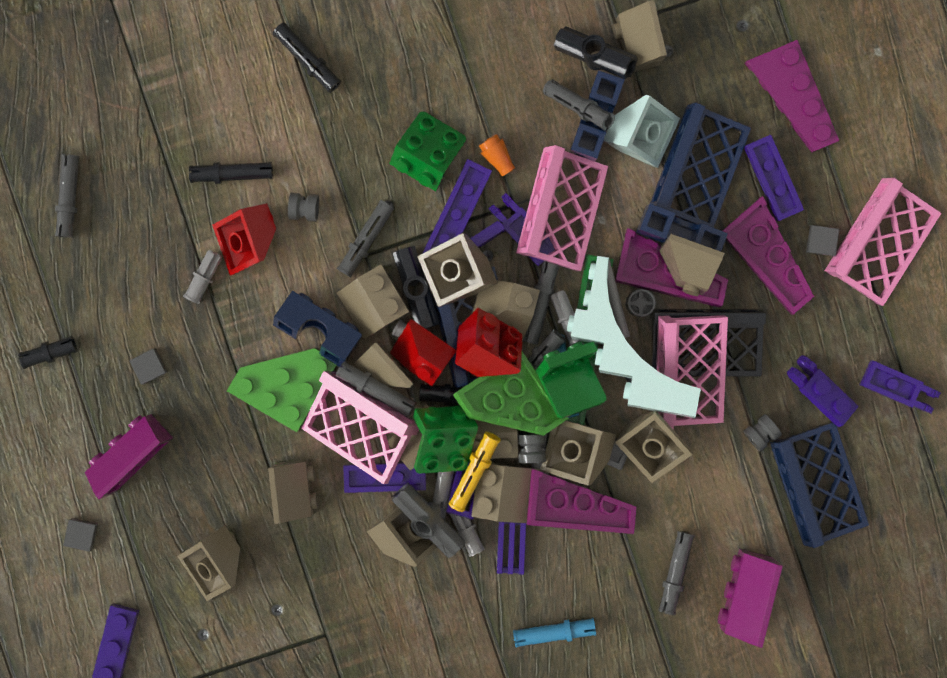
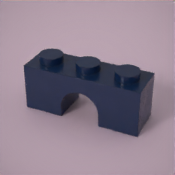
M598 70L588 99L596 101L599 107L613 113L625 79ZM581 119L569 153L596 161L606 135V130L601 129L591 121L586 122Z
M653 204L645 207L636 233L664 243L669 235L673 234L721 252L728 233L703 223L694 224L676 217V213Z
M293 290L274 316L273 326L294 339H297L299 334L306 328L319 329L325 336V341L321 345L319 354L341 368V364L344 361L347 362L362 337L356 326L349 322L343 323L336 318V315L331 310L324 307L321 309L313 304L310 297L303 293L297 294Z

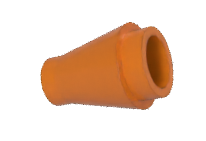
M497 134L479 145L482 150L480 154L501 176L506 175L515 168L503 138L500 139Z

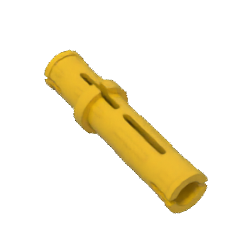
M486 431L476 452L471 453L469 458L471 461L452 499L448 503L454 510L464 512L466 509V505L476 489L481 476L492 463L490 459L498 443L501 441L497 435ZM471 476H472V479H471V481H470V483H469V485H468L466 491L464 492V490H465V488H466V486H467V484H468V482H469V480H470V478H471Z

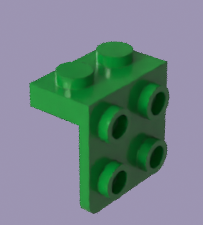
M422 111L397 143L389 164L399 172L407 174L419 181L421 185L429 187L436 192L442 183L447 169L465 144L466 136Z
M594 341L584 345L582 342L575 343L568 347L567 351L561 353L558 350L552 351L543 357V362L535 370L557 417L560 419L601 405L607 399L589 362L598 350Z
M461 406L416 408L413 419L422 437L414 464L415 471L421 474L465 470L468 466L478 430L475 420L468 418Z

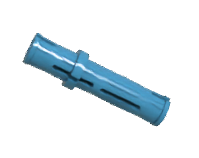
M594 618L573 622L567 619L564 620V623L513 630L516 648L566 639L567 642L573 641L572 638L597 636Z

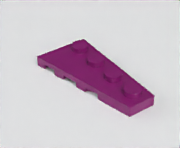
M798 40L745 62L748 69L752 70L759 79L763 89L767 90L776 102L775 105L781 113L783 112L791 122V126L811 153L839 141Z
M761 196L722 231L728 233L726 241L786 310L791 315H794L814 295L799 266L795 263L790 253L791 250L787 242L784 241L774 217L771 216L764 197Z
M627 228L615 276L616 283L719 308L723 306L728 279L715 274L708 291L703 295L692 296L682 291L683 288L676 285L660 253L661 246L650 239L647 240L637 235L635 231Z
M531 470L526 525L634 534L636 506L543 472Z

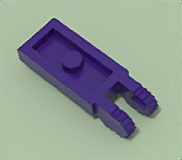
M505 193L501 198L504 204L515 213L507 220L497 206L492 205L488 209L501 222L510 237L518 244L527 212L522 207L520 208ZM549 237L542 241L539 251L547 255L555 250ZM528 256L537 267L544 261Z
M803 355L800 356L797 363L809 378L807 379L801 371L794 367L787 371L788 377L800 388L799 391L836 426H843L859 406L818 369L811 359Z
M870 360L860 383L862 387L929 414H932L934 408L929 404L917 401L919 393L923 392L932 398H939L941 394L939 391L923 385L924 382L873 360Z

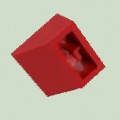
M478 307L459 326L455 364L477 377L518 374L521 371L522 333L515 327L505 324L493 314L487 313Z

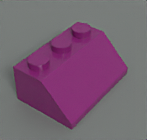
M152 414L136 417L128 425L130 430L124 436L120 433L110 441L108 445L111 448L104 455L100 452L89 461L91 467L85 471V474L95 496L99 500L114 494L173 439Z
M739 549L738 555H734L731 562V571H734L732 580L727 582L724 591V597L727 598L725 608H721L718 615V624H721L720 628L725 634L763 648L783 567L771 556Z

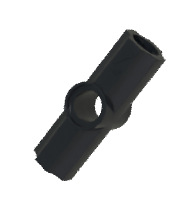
M567 26L560 28L556 35L555 50L585 62L591 70L602 69L625 80L631 77L635 71L638 61L637 56L605 43L604 39L599 35L588 36Z
M411 246L393 252L392 254L414 321L425 329L439 325L440 321L429 285L417 257L416 247ZM414 281L422 282L424 285V291L419 296H412L409 292V287Z

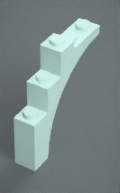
M597 256L596 263H591L588 276V279L593 280L591 290H586L583 306L588 307V309H576L575 316H569L567 331L571 332V338L589 343L594 341L595 344L604 345L603 349L598 348L595 365L600 366V373L632 378V383L626 382L623 395L624 399H628V406L695 418L701 388L677 382L658 372L645 362L629 345L615 321L609 302L607 285L609 258Z

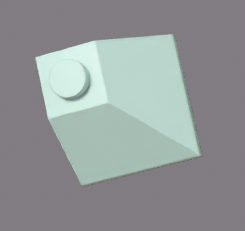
M645 95L614 115V123L607 130L604 141L618 151L658 168L680 118L651 96Z

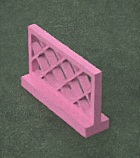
M556 145L545 147L542 152L516 253L531 256L575 271H581L608 166L565 151V148ZM564 159L570 160L576 170L567 177L561 168ZM589 168L598 170L596 182L589 185L583 173ZM578 175L584 189L574 194L568 180ZM563 184L569 198L558 203L555 190L556 187ZM587 193L591 202L589 208L582 211L576 198ZM572 202L577 215L567 220L561 207ZM556 210L562 224L551 229L547 220L549 214ZM580 219L584 227L583 232L578 237H575L569 224ZM565 228L571 241L560 247L554 233ZM549 237L555 250L547 255L539 251L542 241ZM571 245L574 246L577 253L575 263L568 262L563 253V250Z
M895 178L881 179L836 251V255L833 256L824 270L830 275L838 277L880 306H884L941 215L939 211L902 187L903 183ZM898 194H901L906 198L907 209L896 212L894 200ZM924 210L930 214L925 225L917 226L915 211ZM908 213L911 228L899 231L897 216ZM890 217L893 232L881 235L879 224L883 219ZM912 232L913 244L910 248L902 249L900 235ZM894 236L896 251L884 254L882 239ZM876 241L878 256L866 258L865 247L867 243ZM897 255L899 266L896 271L888 273L885 258ZM879 260L882 274L870 277L867 262ZM861 264L864 279L855 281L847 276L854 265ZM883 278L884 290L880 296H877L872 291L871 281Z
M725 315L682 318L658 316L657 371L677 382L686 375L694 382L692 386L701 388L706 394L697 407L696 415L699 414L700 416L695 418H676L674 414L658 412L672 429H674V426L724 422L728 317ZM720 323L719 333L710 340L703 331L710 324ZM679 325H691L696 330L685 342L679 337ZM701 335L709 343L696 354L689 345ZM714 347L718 351V359L711 366H708L702 358ZM688 349L695 357L682 368L678 364V357ZM700 361L707 370L696 381L688 372ZM713 374L717 378V385L708 393L701 384ZM712 400L716 404V415L704 416L700 411Z
M323 371L319 380L323 384L301 429L381 483L388 484L411 436L417 435L419 431L417 424L411 418L405 417V415L367 393H359L356 391L355 386L336 377L337 372ZM331 391L335 394L337 405L327 408L325 398L328 392ZM352 405L356 409L358 419L348 422L345 407ZM338 410L341 424L332 427L329 412ZM319 415L323 416L325 429L321 431L312 427L316 417ZM369 419L375 420L379 433L369 436L365 421ZM359 423L362 438L352 441L349 426ZM343 428L346 443L339 445L335 442L333 431ZM395 433L401 439L397 447L390 450L386 434ZM380 437L383 452L373 455L370 439ZM363 442L367 457L360 459L355 454L354 444ZM381 456H385L387 465L383 474L377 470L374 460Z

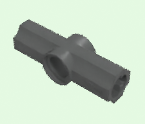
M409 482L392 496V501L412 521L411 528L414 533L421 538L430 539L447 558L454 556L463 547L465 540L445 520L446 514L443 508L434 502H427Z

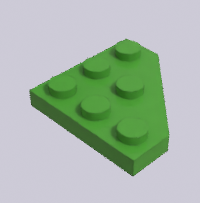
M314 348L241 367L227 392L298 432L323 384L319 381L323 371H334L337 365L319 354L320 350Z
M523 352L521 371L518 374L479 377L453 395L470 419L543 436L568 419V417L563 419L557 417L535 369Z

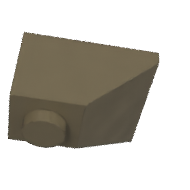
M462 233L417 256L438 307L475 295L498 284L488 258L466 233Z
M673 234L669 235L660 249V253L676 285L683 288V292L692 296L703 295L708 291L725 254Z
M497 280L498 284L477 293L473 312L479 307L485 312L493 314L500 321L515 327L522 333L523 340L533 318L540 290Z
M381 342L374 343L354 363L360 371L364 373L368 371L372 374V378L386 386L410 388L416 383L413 377Z
M566 420L551 430L545 451L546 462H542L540 471L591 486L610 460L616 434Z
M399 507L395 508L367 531L383 554L413 567L417 566L437 548L430 539L421 538L414 533L411 528L412 521Z
M225 525L177 556L206 601L227 591L236 584L240 547L236 542L234 534Z

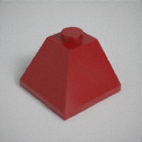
M267 203L240 209L212 225L229 275H235L264 261L276 231L274 218Z
M411 319L390 351V354L418 378L433 386L456 350Z

